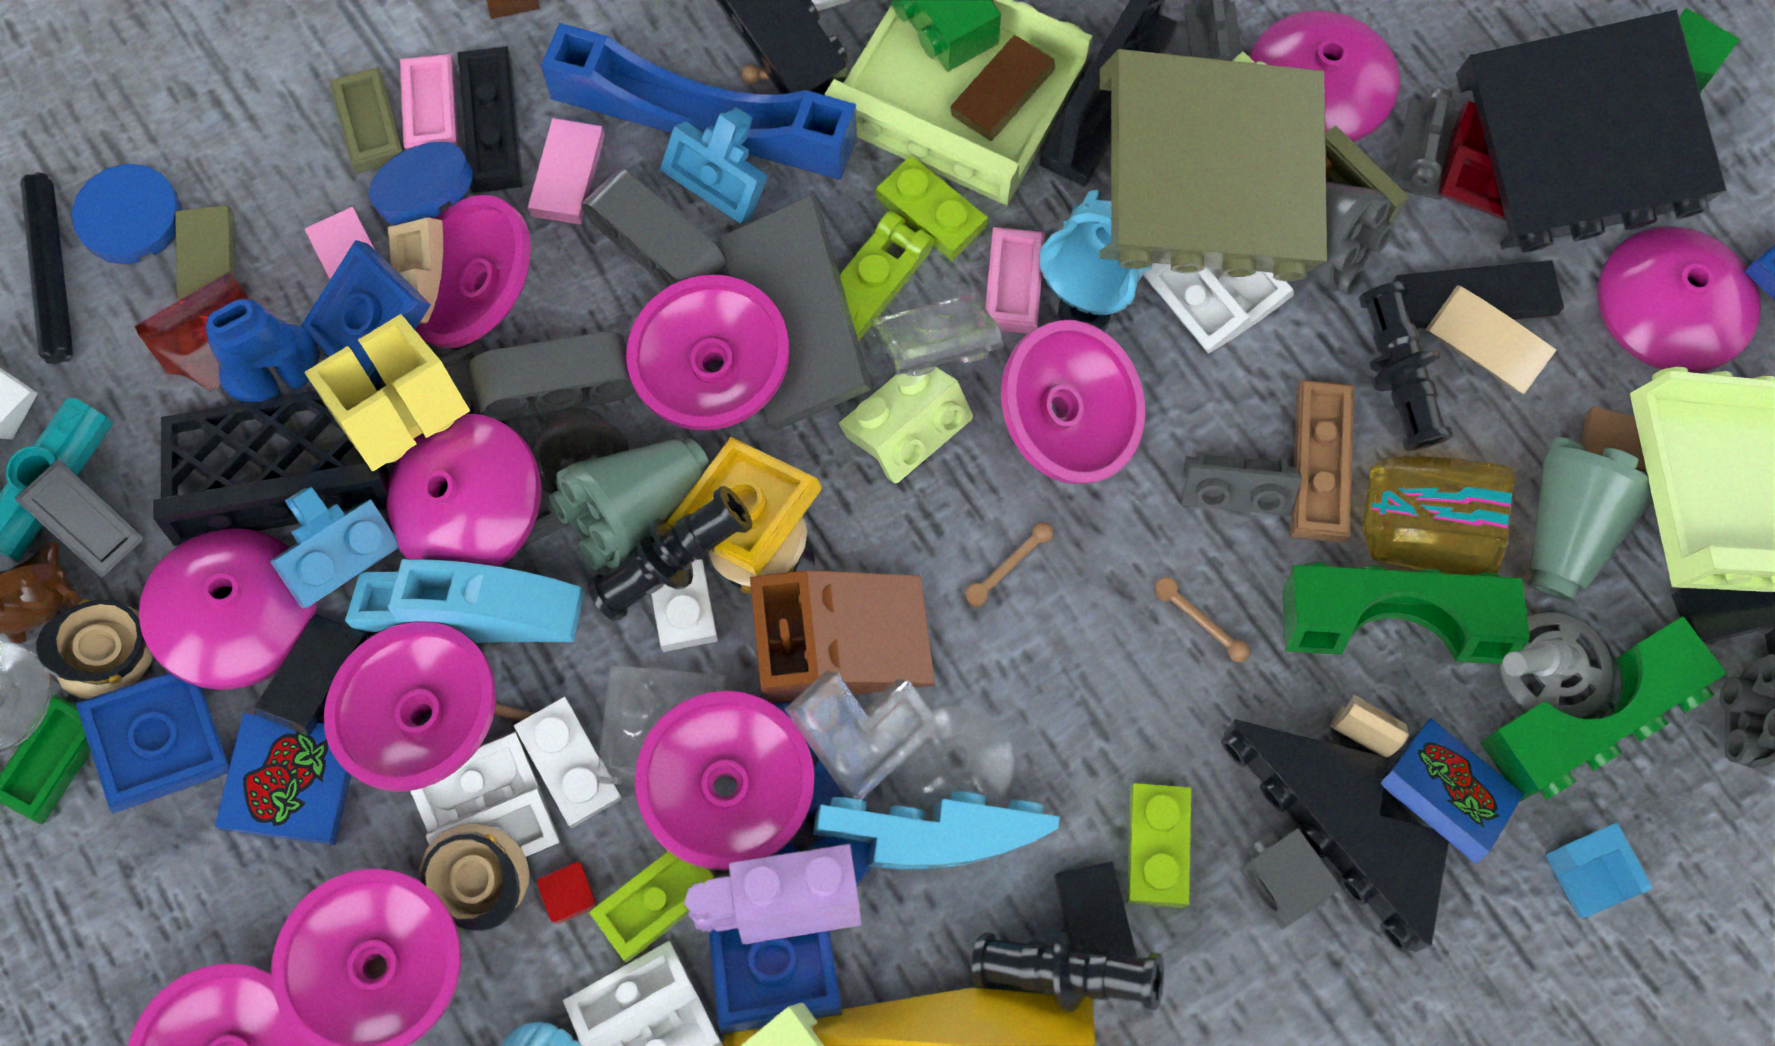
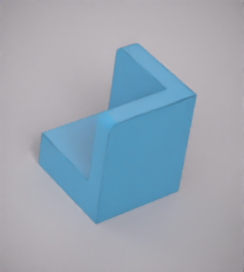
M1617 822L1545 855L1579 918L1589 917L1622 901L1652 890L1648 877Z

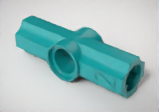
M67 397L33 446H27L17 451L10 458L6 466L8 482L0 492V554L18 562L43 526L14 497L57 458L78 476L114 424L109 418L90 405L74 397L73 399Z

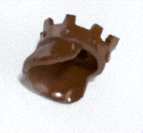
M55 541L44 543L31 558L9 570L0 571V635L6 634L12 646L25 643L27 641L25 632L32 631L35 627L38 628L44 623H48L66 605L72 608L83 601L77 595V591L73 588V584L69 582L62 567L58 564L59 546Z

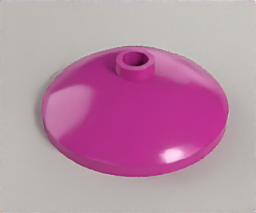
M1305 11L1284 17L1263 32L1255 43L1250 58L1255 63L1262 61L1267 65L1324 71L1325 132L1336 125L1353 142L1361 140L1377 130L1388 118L1398 97L1400 87L1399 69L1387 43L1368 25L1341 13ZM1325 56L1332 57L1336 61H1331L1327 59Z
M477 195L463 199L445 209L435 218L443 222V262L440 285L435 306L428 323L418 325L415 329L425 342L440 348L461 347L486 335L508 315L523 290L530 266L531 245L529 231L522 215L513 206L494 196Z
M1675 226L1651 228L1627 238L1613 251L1605 262L1600 273L1597 288L1601 316L1612 336L1631 355L1661 370L1671 367H1685L1688 369V372L1700 373L1716 369L1730 362L1743 351L1753 338L1760 320L1761 305L1756 282L1744 272L1748 267L1732 249L1703 232ZM1688 279L1693 280L1699 287L1693 286Z
M701 275L672 284L654 296L642 309L633 324L628 338L626 350L627 369L630 380L639 397L657 416L682 428L716 430L748 419L760 411L773 398L787 372L790 342L780 311L764 292L738 278L724 275ZM711 362H723L720 370L716 372L706 371L707 366Z
M1075 320L1055 321L1028 333L1019 341L1010 354L1002 377V410L1011 438L1031 465L1046 476L1063 483L1089 484L1107 479L1116 474L1130 461L1139 446L1144 430L1145 400L1142 385L1132 361L1111 336L1085 322ZM1052 404L1056 408V415L1053 412Z
M465 414L442 432L434 433L428 438L423 433L415 437L416 445L408 449L396 461L388 483V496L386 498L387 521L389 528L396 537L399 550L407 559L456 561L501 567L523 546L534 527L541 501L540 472L529 445L514 429L485 415ZM447 480V490L445 494L440 497L439 494L441 486Z
M234 528L203 533L183 542L170 551L150 574L144 586L139 606L142 635L146 645L159 664L178 679L208 689L243 688L274 676L318 611V601L308 608H300L269 562L289 549L290 546L271 535L259 531ZM221 587L232 588V592L228 597L224 599L213 598V594L217 589Z
M423 621L408 622L387 628L375 634L348 656L336 673L328 691L324 710V728L334 757L352 776L380 790L396 792L413 791L434 785L446 779L460 769L474 755L488 733L496 706V685L493 671L483 652L472 640L460 631L444 624ZM432 711L431 718L424 725H419L420 717L424 713Z
M717 691L701 694L683 701L668 711L654 725L646 737L638 756L635 771L637 803L643 820L651 834L675 857L694 866L711 870H729V863L772 857L793 839L801 828L808 814L814 790V767L811 753L805 738L795 723L782 710L770 702L754 695L734 691ZM728 777L735 781L737 788L732 795L720 796L716 793L714 785L720 778Z
M363 869L341 874L319 885L305 896L290 913L279 933L274 948L271 968L272 987L277 1006L289 1027L310 1046H410L436 1025L444 1015L455 994L462 962L458 929L443 901L427 886L410 876L383 869ZM377 957H384L387 963L385 973L379 978L372 979L368 974L370 962Z
M241 964L206 966L189 972L170 983L145 1008L128 1042V1046H310L299 1038L284 1020L274 997L271 973Z

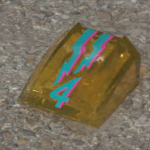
M1385 457L1370 469L1362 525L1371 558L1375 561L1418 570L1437 569L1444 574L1474 575L1481 572L1497 573L1500 570L1509 543L1508 533L1513 490L1516 482L1512 467L1457 458Z

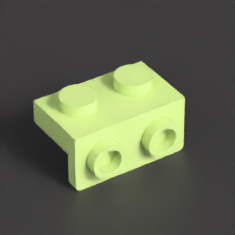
M918 356L868 399L861 402L856 409L839 422V425L846 438L875 457L886 477L896 484L972 420L973 413L958 381Z

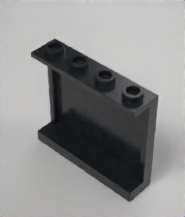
M1677 9L1469 55L1456 72L1460 92L1472 90L1504 211L1509 235L1500 242L1501 250L1520 246L1522 253L1537 251L1553 245V238L1572 235L1573 241L1587 240L1604 234L1606 232L1605 227L1623 223L1625 230L1637 229L1655 223L1658 220L1657 215L1675 212L1676 219L1695 216L1709 210L1708 203L1727 190Z

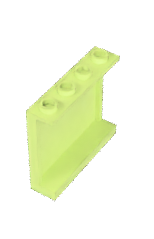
M991 0L1001 13L999 44L948 72L937 57L930 58L920 44L918 32L909 20L903 22L891 5L844 83L834 79L824 95L856 104L858 138L903 159H907L912 155L930 171L1008 206L1088 64L1093 36L1083 32L1072 23L1060 22L1044 15L1027 3L1015 2L1013 0ZM1013 35H1016L1054 58L1055 70L991 142L952 117L950 106Z
M1671 367L1654 373L1652 381L1631 392L1630 397L1672 587L1775 592V377L1760 376L1752 379L1733 377V374L1728 371L1710 374L1691 373L1685 367Z

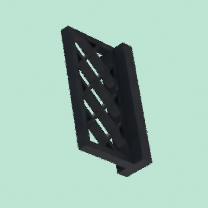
M1165 0L1129 1L1068 103L1063 119L1041 154L1039 166L1083 187L1087 185L1111 143V91L1100 90V68L1118 49L1163 54L1177 26V21L1162 15Z
M316 390L273 397L262 402H244L161 417V498L153 500V519L171 543L176 546L195 536L215 530L238 528L260 531L300 524L285 500L300 490L309 487L314 489L327 509L337 504L345 513L364 500L369 499L372 500L378 510L385 509L389 483L387 463L372 472L366 462L348 466L340 462L345 454L354 446L346 434L328 453L311 443L329 424L342 430ZM310 410L317 415L299 435L284 426L295 412ZM255 419L263 424L245 444L240 443L229 435L242 421ZM202 429L207 432L208 435L189 454L178 448L179 432ZM277 433L291 443L271 463L257 454V451ZM222 442L235 450L236 453L215 472L201 462ZM303 451L320 460L308 473L290 475L285 472L289 465ZM249 460L264 469L254 482L235 485L229 481ZM194 470L210 479L198 492L178 495V486Z

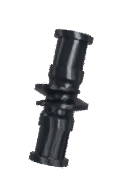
M1391 282L1362 293L1359 296V302L1361 307L1368 309L1375 332L1374 342L1377 351L1382 355L1370 362L1371 370L1380 372L1374 377L1372 383L1378 391L1392 390V401L1395 409L1399 411L1407 437L1402 442L1404 450L1415 451L1443 443L1453 437L1451 427L1444 426L1436 397H1438L1437 390L1426 366L1440 358L1439 351H1421L1419 332L1416 324L1412 323L1404 297L1408 294L1407 284L1405 282Z
M721 486L714 491L713 499L693 514L683 516L675 522L673 528L661 519L657 518L652 521L650 530L654 541L643 537L636 542L637 550L625 557L622 564L605 576L597 574L589 579L588 591L593 602L610 620H621L627 615L628 607L648 593H655L664 584L676 590L685 589L693 581L692 563L694 561L704 559L714 552L717 545L734 533H746L752 529V519L747 508L730 488Z
M1060 929L1054 947L1044 942L1036 941L1019 943L996 940L993 933L984 932L977 938L974 946L972 977L974 984L982 988L989 987L991 983L1021 986L1023 990L1036 992L1052 990L1061 1009L1070 1012L1079 1008L1085 995L1091 999L1104 1001L1113 998L1143 1002L1145 1009L1157 1010L1163 992L1164 962L1161 953H1151L1147 958L1117 955L1110 950H1092L1091 943L1087 941H1081L1077 950L1072 949L1070 933L1065 929Z

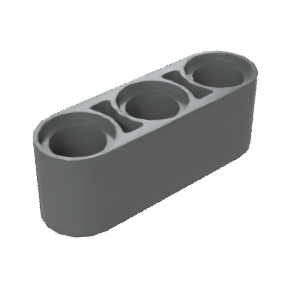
M618 168L581 202V207L588 219L604 235L666 287L691 277L717 275L726 267V260L723 254L709 238L625 169Z
M599 332L495 349L475 356L470 361L468 367L480 415H485L498 421H508L611 403L630 396L635 391V388L630 380L627 369V349L623 336L616 332Z

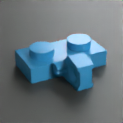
M734 107L732 111L719 114L715 127L712 125L707 127L704 133L686 121L674 126L660 171L740 224L752 219L768 178L766 173L746 161L749 149L742 144L747 139L753 118L737 107Z
M309 487L300 490L285 500L301 525L291 532L297 544L274 557L269 562L300 608H308L398 549L399 546L396 537L371 499L364 500L343 513L337 504L327 509L314 489Z

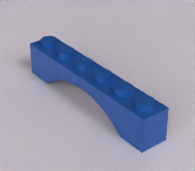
M559 23L541 64L551 100L672 133L674 126L685 121L704 133L707 127L711 125L715 127L719 114H725L732 111L734 107H737L753 118L747 139L742 144L749 149V155L838 180L842 179L857 138L855 103L807 90L789 94L762 95L712 87L684 78L654 65L629 51L607 35Z

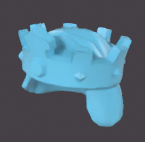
M1097 189L1088 191L1081 205L1074 204L1070 218L1067 221H1063V230L1051 234L1042 245L1039 253L1040 270L1043 272V277L1046 279L1048 286L1064 302L1084 313L1091 312L1095 315H1108L1122 311L1127 308V305H1131L1135 297L1138 281L1146 270L1152 269V266L1142 269H1127L1119 266V260L1100 259V250L1111 242V201L1101 200L1102 194Z

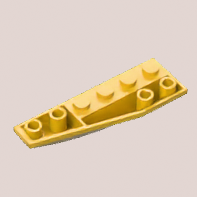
M966 988L841 1009V1015L817 1018L818 1023L812 1027V1030L824 1046H1096L1093 999L1084 997L1079 1008L1070 1012L1061 1009L1054 994L984 988ZM763 1027L727 1033L724 1037V1046H741Z

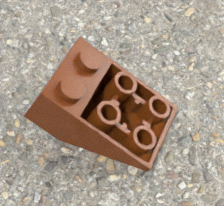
M804 570L750 577L760 686L764 700L773 704L850 693L852 695L935 686L921 576Z

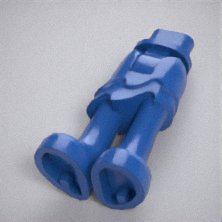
M239 299L225 305L210 314L207 319L206 332L208 344L214 358L220 364L218 379L224 391L233 400L241 403L262 402L269 398L279 397L280 389L278 383L268 367H274L280 378L293 390L302 389L310 382L304 372L318 364L320 351L312 337L301 326L287 324L256 301Z

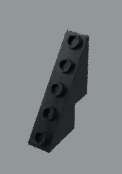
M1234 719L1225 731L1224 738L1221 739V744L1226 753L1239 766H1249L1262 781L1260 790L1268 802L1280 812L1287 810L1301 826V833L1320 858L1327 856L1342 875L1339 877V880L1345 891L1357 903L1361 905L1367 903L1383 921L1380 924V928L1388 941L1403 953H1406L1408 950L1417 952L1431 946L1449 841L1434 829L1379 815L1384 791L1381 782L1387 774L1389 758Z

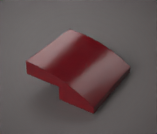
M1468 101L1461 106L1444 161L1438 195L1506 221L1476 104Z

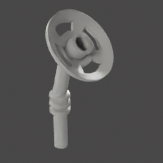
M1544 612L1528 616L1529 632L1549 625L1558 626V631H1549L1539 635L1531 643L1527 642L1523 650L1508 653L1503 659V664H1498L1500 679L1506 692L1525 712L1546 701L1568 715L1577 718L1589 716L1604 703L1613 683V664L1605 643L1590 626L1573 616L1556 612ZM1579 634L1588 641L1595 651L1599 662V669L1589 666V659L1585 650L1576 642ZM1533 673L1537 681L1544 686L1537 697L1525 686L1520 677L1521 675ZM1574 675L1581 679L1578 684L1572 687H1561L1562 683ZM1588 686L1593 690V693L1581 703L1568 706L1559 705L1560 698L1573 697L1581 693Z

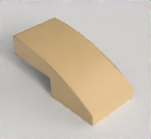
M423 218L388 227L391 266L431 304L418 325L428 323L438 295L442 272L443 222L433 218Z
M1457 286L1425 329L1463 358L1475 362L1509 388L1523 395L1556 352L1555 348L1462 286Z
M1356 695L1352 696L1346 707L1340 706L1330 723V727L1386 758L1394 754L1409 736L1407 724Z

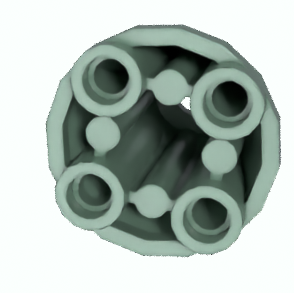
M1554 438L1543 461L1530 571L1534 574L1530 583L1531 587L1546 595L1569 602L1575 601L1578 591L1586 590L1653 502L1647 472L1636 469L1639 462L1638 458L1614 448H1605L1603 454L1598 455L1587 452L1585 446L1570 439Z
M686 438L683 441L677 439L575 463L557 472V491L549 495V501L558 519L564 524L570 522L581 539L579 549L587 564L595 571L605 565L612 569L622 564L625 557L637 550V541L643 537L649 539L652 537L650 530L652 521L657 518L664 522L668 521L710 463L703 449L692 438Z

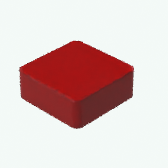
M579 862L538 878L536 881L550 921L556 925L586 913L597 906V901L584 867Z

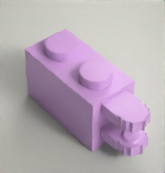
M850 844L729 863L730 877L707 880L704 884L701 881L697 885L693 884L692 888H688L686 900L684 901L685 907H688L690 912L688 915L693 920L696 930L701 929L702 932L709 931L710 933L712 929H715L717 932L738 928L742 944L862 926Z

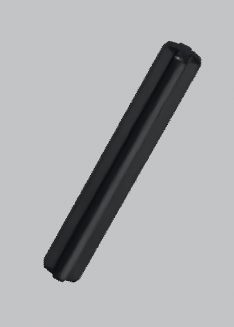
M37 172L34 175L27 174L22 177L20 181L38 354L47 364H57L71 360L73 347L54 183L48 179L47 174Z

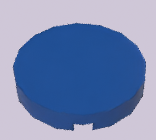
M428 142L405 150L382 166L370 183L368 196L378 214L382 215L386 222L393 225L423 218L434 219L441 214L438 209L449 200L453 206L463 198L472 183L473 170L460 147L449 142Z
M123 164L106 168L90 178L76 195L71 216L74 232L93 255L109 263L132 264L140 262L139 257L146 256L151 252L155 256L167 248L176 236L175 211H181L182 206L176 191L163 174L146 165Z

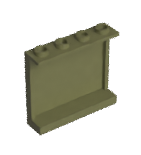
M1118 49L1100 68V90L1111 91V242L1100 250V259L1119 260V266L1127 269L1147 268L1152 263L1170 264L1171 270L1178 273L1199 272L1204 270V267L1222 269V274L1228 277L1251 276L1256 271L1273 273V278L1279 281L1304 279L1307 272L1327 262L1324 71Z

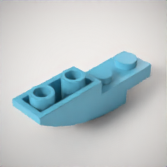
M402 559L398 572H361L359 574L345 621L351 628L360 632H381L387 628L408 622H435L460 631L474 643L574 642L585 592L580 586L557 579L497 566L456 561Z
M960 791L951 792L950 800L942 799L934 805L932 821L924 820L925 811L916 808L891 806L889 815L866 812L867 802L832 797L831 806L820 805L816 810L812 834L870 843L868 867L896 870L939 869L963 866L995 858L1019 849L1057 830L1060 817L1043 814L1044 805L1039 803L1011 800L1008 803V809L985 805L986 796Z

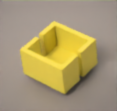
M402 314L358 339L386 385L382 389L376 390L349 346L304 372L336 422L372 472L386 463H391L401 458L408 449L416 445L415 437L423 433L428 438L434 433L442 432L448 429L455 420L470 411L441 360Z

